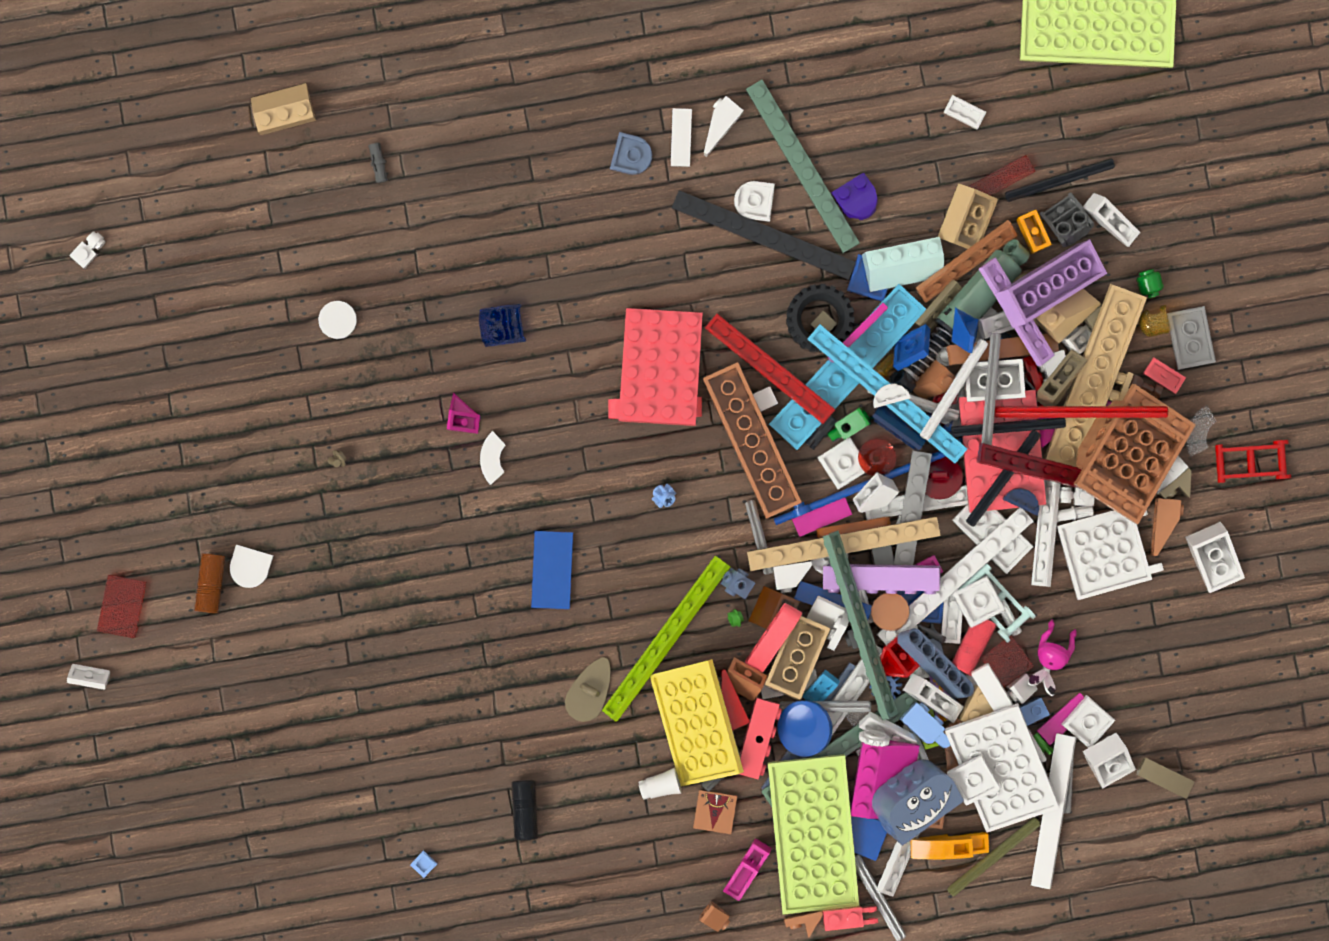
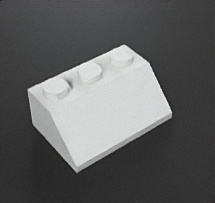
M1023 359L999 361L996 400L1025 398ZM977 362L965 381L967 402L985 401L988 362Z

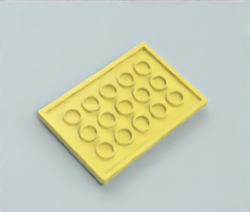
M713 660L652 674L650 679L680 786L743 773V767Z

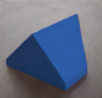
M955 307L952 342L968 353H972L974 349L979 319Z

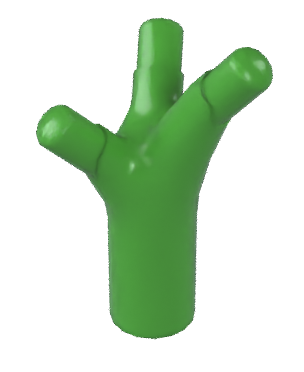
M1039 733L1033 735L1042 752L1044 753L1045 751L1048 755H1051L1054 749L1043 740Z

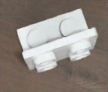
M817 596L807 616V619L830 628L827 637L830 642L827 648L834 651L849 623L846 608Z

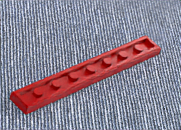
M716 314L705 327L709 333L823 425L836 410L720 315Z

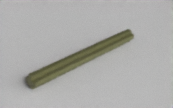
M1033 817L951 884L947 888L948 892L952 896H956L1040 827L1041 824L1037 818Z

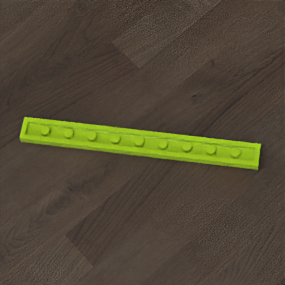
M714 556L602 709L611 719L616 722L619 720L721 581L724 574L729 570L730 566Z

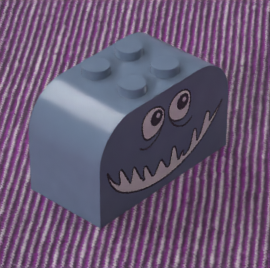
M922 759L905 767L900 773L888 779L886 783L880 786L873 796L872 808L884 830L903 846L964 800L952 778L931 761Z

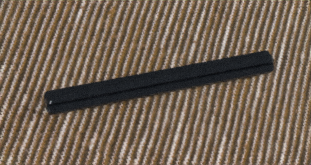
M1112 158L1007 191L1005 197L1007 202H1011L1113 169L1115 163Z
M1065 418L994 423L993 434L1065 428L1066 420ZM983 424L952 426L951 435L953 437L982 435Z
M1032 430L1017 452L1029 454L1040 439L1041 434L1036 430ZM1003 469L966 519V523L972 527L978 523L1014 472Z

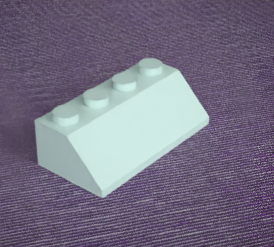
M940 237L868 251L862 254L870 292L893 288L898 284L902 286L925 281L944 267V254Z

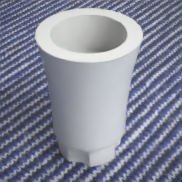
M675 767L664 773L639 781L643 800L671 794H682Z

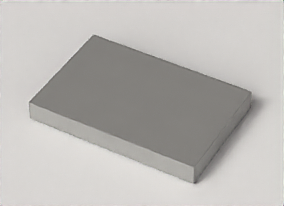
M1205 306L1166 314L1177 370L1216 362Z

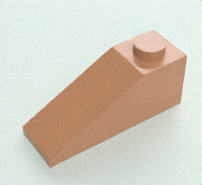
M1155 499L1150 556H1158L1180 520V516H1183L1184 505L1181 504V500Z

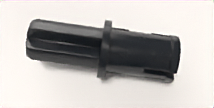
M830 416L825 424H821L804 443L812 450H815L824 437L827 438V433L833 428L837 420Z

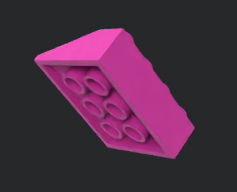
M890 740L888 745L877 747L861 742L850 804L851 816L878 819L872 808V799L876 790L886 783L888 779L917 761L920 745Z

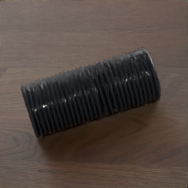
M534 780L511 782L514 840L538 839L536 781Z

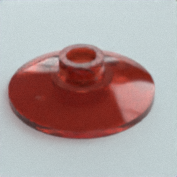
M871 439L860 448L858 462L861 469L868 475L874 476L876 473L884 476L894 468L896 452L887 441ZM878 456L879 462H874L873 457Z

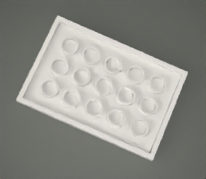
M1019 704L945 728L958 764L961 765L982 754L1000 785L999 790L974 802L987 833L1059 809L1058 801Z

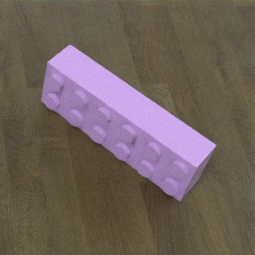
M1087 240L1074 245L995 293L1012 328L1030 322L1106 275L1107 272L1091 241Z

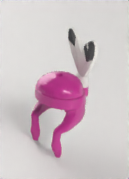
M1053 619L1049 621L1048 630L1041 636L1038 647V658L1043 665V669L1033 674L1028 680L1030 686H1036L1043 681L1046 692L1051 696H1054L1056 688L1050 675V670H1059L1069 662L1075 649V637L1077 635L1076 629L1069 634L1068 650L1054 643H1046L1055 627Z

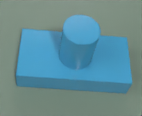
M824 670L803 693L802 697L809 701H824L839 685L840 680L827 670Z

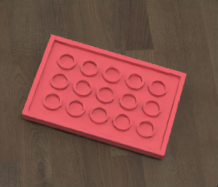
M626 308L619 421L696 426L703 313Z
M1026 390L1025 398L996 400L995 406H1037L1036 390ZM958 397L961 426L983 424L985 401L967 402V397ZM994 417V423L1037 420L1038 418ZM1031 431L993 434L992 445L1017 452ZM982 435L962 436V445L967 448L963 455L970 513H972L1003 471L1000 468L977 463ZM1040 439L1028 455L1042 458ZM1014 472L986 511L1019 508L1002 499L1006 493L1018 488L1026 489L1033 493L1038 500V505H1046L1044 479Z

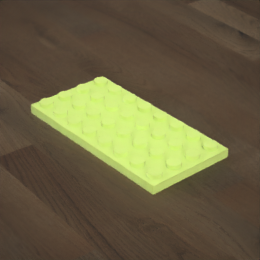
M1022 0L1020 61L1173 68L1176 0Z
M845 754L767 762L782 913L793 914L859 906Z

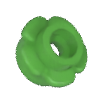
M736 609L728 613L730 625L732 627H741V622L744 621L742 613Z

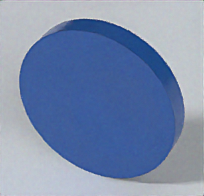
M801 700L788 705L782 711L778 720V735L783 746L792 754L801 757L816 755L822 752L831 740L833 730L831 718L827 711L818 703Z

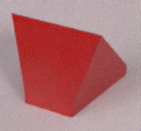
M897 635L883 648L880 660L886 676L908 678L920 665L898 644Z

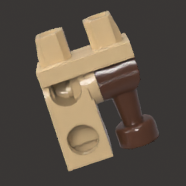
M1118 372L1115 383L1120 384L1121 388L1119 391L1112 389L1108 400L1111 402L1114 400L1122 401L1132 384H1136L1159 400L1163 386L1147 384L1140 376L1130 372L1126 374Z

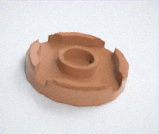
M885 593L880 595L871 607L873 621L882 630H899L909 619L910 608L908 603L898 594Z

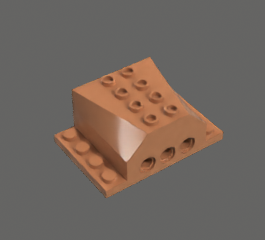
M1132 384L1122 401L1114 400L1109 406L1167 405L1136 384ZM1167 406L1169 410L1167 418H1096L1078 448L1076 467L1082 471L1074 485L1134 524H1139L1196 424Z

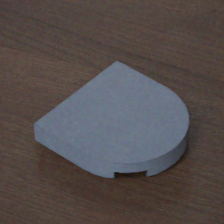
M619 132L610 170L629 175H637L647 170L652 161V150L649 144L641 137Z

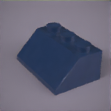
M886 405L877 407L870 419L915 451H919L926 442V439L922 438L917 431Z

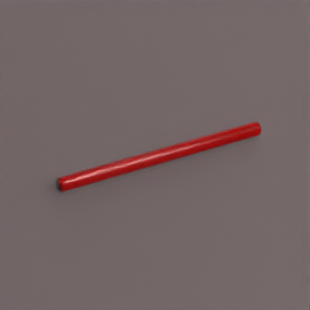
M995 406L994 417L1167 418L1169 410L1167 406Z

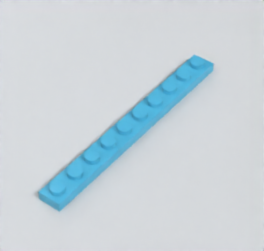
M820 324L807 338L874 396L881 387L890 384ZM909 399L886 405L919 434L930 419L925 412ZM940 425L937 426L930 439L927 440L953 463H956L967 450L964 445Z

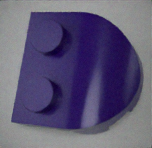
M864 172L831 192L844 215L850 219L864 220L872 216L876 211L878 196L874 186Z

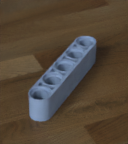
M913 628L898 634V644L953 699H961L973 694L974 686L972 682L919 629Z

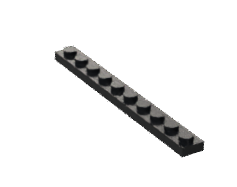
M680 190L672 205V209L846 280H849L856 263Z

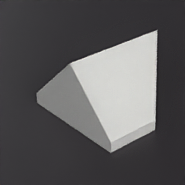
M1087 325L1076 327L1061 342L1069 352L1072 349L1081 354L1086 349L1092 331Z

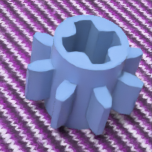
M666 484L665 487L658 485L653 490L654 497L652 500L659 508H662L663 505L670 507L675 502L674 495L676 492L669 484Z

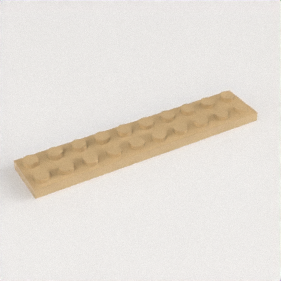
M1110 284L1083 354L1087 362L1072 383L1064 406H1106L1147 297ZM1065 418L1066 427L1054 430L1044 459L1076 467L1078 448L1096 418Z

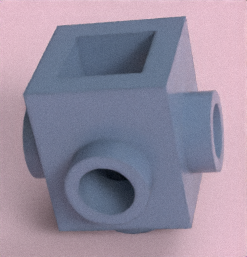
M730 568L724 574L720 584L725 586V591L733 597L737 594L746 599L755 582L748 579V573L740 568L737 571Z

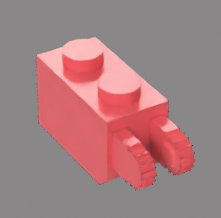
M859 905L857 907L822 910L825 931L876 924L878 923V918L863 919L862 913L877 911V906L861 907Z

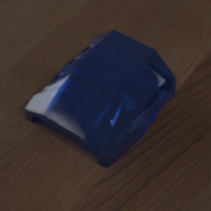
M521 304L480 309L479 326L481 339L485 347L526 342L520 314Z

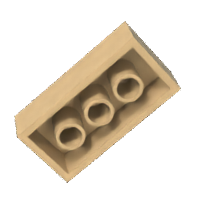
M801 616L780 647L765 687L800 701L830 628Z

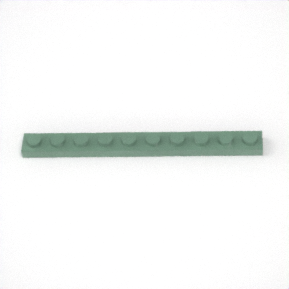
M760 80L748 87L746 92L842 253L860 244L764 81Z
M839 530L822 536L824 546L830 558V565L834 570L836 583L839 586L842 602L847 610L848 620L851 623L854 638L860 650V657L863 660L866 675L872 687V694L875 697L878 712L882 720H886L895 716L898 712Z
M903 692L894 700L898 714L886 720L892 723L897 722L914 702L918 704L921 702L908 693ZM878 710L874 712V714L881 717ZM858 723L830 742L822 752L808 758L845 754L846 757L861 746L859 733L864 730L859 728ZM769 784L760 791L772 807Z

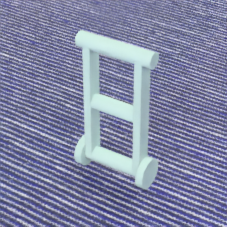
M986 563L958 590L980 580L985 574L1001 590L998 594L999 599L1003 601L1007 597L1022 613L1006 629L995 617L990 618L1000 629L997 631L998 634L1008 643L1010 641L1009 636L1027 619H1034L1036 616L1027 606L1022 608L989 572L992 568Z

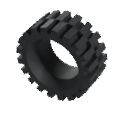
M814 284L808 288L805 287L794 296L788 307L786 325L788 326L789 335L791 334L795 343H798L803 349H808L809 352L823 353L807 339L811 334L804 329L801 322L802 311L809 303L825 301L835 308L838 314V326L832 335L843 343L853 329L855 317L853 316L854 309L850 305L851 301L844 296L845 293L841 290L838 291L832 285Z

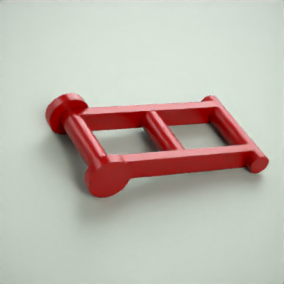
M1289 440L1273 441V445L1223 448V444L1215 445L1218 483H1225V479L1261 476H1275L1276 479L1291 478V474L1287 475L1285 444H1289ZM1277 449L1279 471L1256 473L1254 450ZM1246 451L1248 473L1225 475L1223 452Z

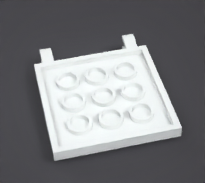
M1114 510L1056 526L1077 600L1152 580V573L1164 570L1162 563L1148 566L1137 524H1134Z

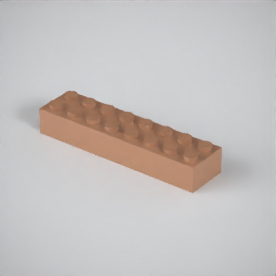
M737 362L704 377L703 382L765 518L767 519L802 503L739 363Z

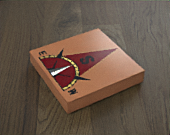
M699 790L693 828L731 834L737 796Z

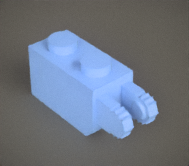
M914 702L900 717V720L924 743H933L935 741L942 748L950 747L948 737L943 733L945 730L942 726L944 722L936 715L932 717L928 713L929 708L922 702L920 704Z

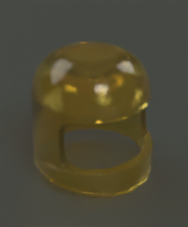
M1166 305L1160 306V313L1152 315L1148 310L1141 313L1139 325L1145 336L1153 337L1170 333Z

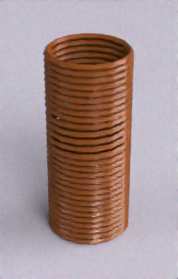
M201 554L196 591L198 593H196L194 611L219 613L220 589H222L225 556Z

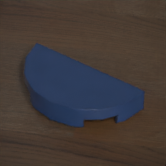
M1022 488L1013 489L1002 498L1038 516V500L1029 490Z

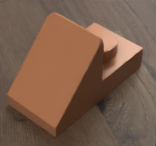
M820 910L784 917L785 926L790 927V929H797L802 927L801 924L805 923L809 938L823 913Z

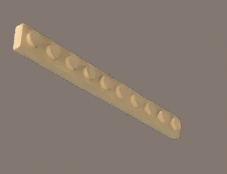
M937 517L840 534L845 552L851 553L940 536ZM823 538L747 552L750 571L829 557Z

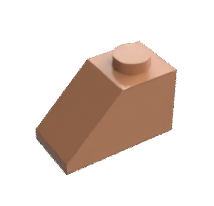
M935 360L919 377V380L915 381L916 386L913 392L923 399L943 394L948 390L955 376L945 366Z
M735 657L727 671L736 693L751 701H754L760 693L768 677Z
M710 901L699 916L702 923L717 932L720 929L724 930L730 923L728 920L729 914L712 901Z

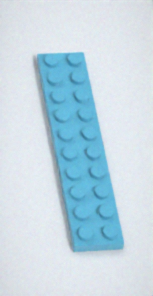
M900 284L880 303V305L884 303L888 309L849 347L853 353L872 369L926 310ZM828 360L806 383V386L836 409L859 383L835 362L833 363ZM793 400L769 423L796 450L822 424Z

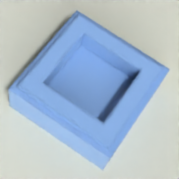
M423 850L410 866L425 878L438 863Z

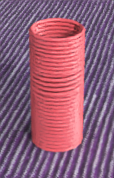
M986 620L973 628H968L952 659L953 661H951L962 673L972 676L971 672L977 666L978 660H980L979 658H981L980 656H982L981 654H983L982 652L987 647L986 645L997 626L992 621Z

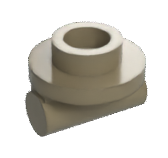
M332 451L334 456L328 458V463L334 467L346 466L345 461L347 459L341 451Z

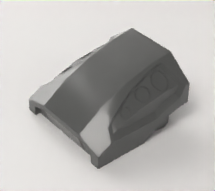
M1071 192L1066 198L1044 213H1039L1062 247L1073 245L1086 236L1094 227V222Z

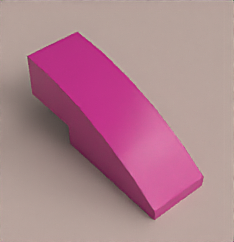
M755 838L723 892L740 901L770 854L771 847Z

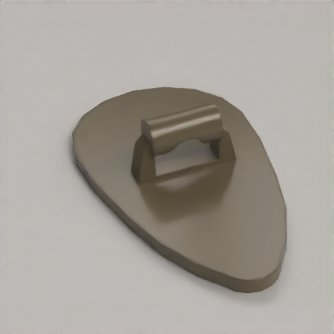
M602 657L591 663L569 689L565 699V707L568 714L575 720L581 722L591 721L601 712L610 682V664L607 658Z

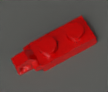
M1028 356L1023 359L1025 375L1037 394L1042 386L1043 377L1040 372H1037V365L1032 356ZM1037 401V406H1043Z

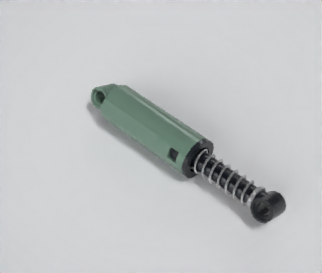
M1013 239L1004 246L1003 252L996 250L985 263L996 257L1012 284L1015 278L1022 272L1020 265L1028 260L1030 254L1018 240ZM979 270L934 320L938 327L936 328L937 332L931 334L929 355L899 371L896 370L890 376V384L903 386L909 394L914 390L916 386L915 381L919 380V374L921 372L924 373L923 370L926 366L930 367L928 364L931 361L935 362L933 358L936 355L940 356L939 352L941 349L945 350L944 346L946 344H950L948 341L952 338L955 307L976 319H981L997 301Z

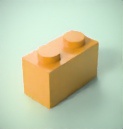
M1037 210L1016 219L1031 255L1052 245Z

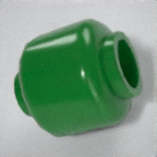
M1154 269L1140 272V276L1136 279L1140 294L1148 295V298L1159 296V291L1164 288L1160 272L1154 271Z

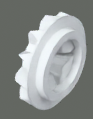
M868 729L859 733V740L871 746L883 747L890 742V737L878 730Z

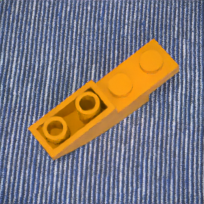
M980 832L957 836L944 834L913 838L910 840L911 858L960 859L973 857V854L989 853L988 833Z

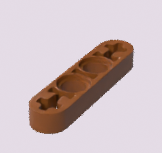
M882 517L816 529L817 538H823L822 536L839 530L840 534L889 526L891 521L890 517Z

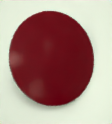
M947 457L931 462L925 495L939 500L955 495L963 481L962 470L958 463H953Z

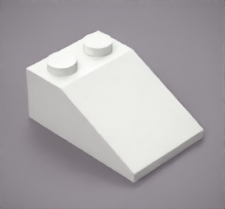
M1221 522L1185 537L1209 593L1245 578L1228 531Z

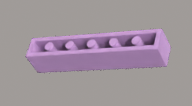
M825 564L823 566V589H828L829 593H838L840 589L836 583L834 570L830 564ZM850 564L858 592L859 590H866V593H878V590H886L888 594H896L897 591H905V594H916L917 591H924V594H936V591H940V566Z

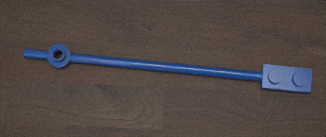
M962 438L957 439L962 444ZM938 451L932 454L931 462L946 456ZM910 463L881 475L892 479L909 472ZM869 480L805 505L802 502L793 506L795 510L773 518L776 525H779L860 492Z

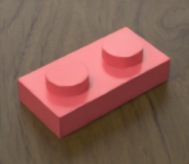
M1154 357L1143 372V375L1162 385L1173 394L1178 392L1186 377Z

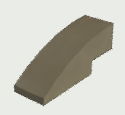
M1143 757L1136 772V775L1187 799L1195 783Z

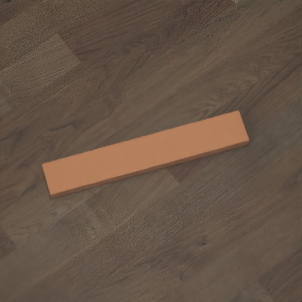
M1008 220L918 285L916 290L921 299L927 303L942 292L952 279L957 281L991 256L996 250H999L1018 235L1011 222Z
M1042 334L1052 352H1058V342L1050 335ZM1020 337L1001 339L999 359L1031 356ZM986 341L988 346L978 362L988 361L990 341ZM958 345L947 346L949 365L964 364L970 353Z

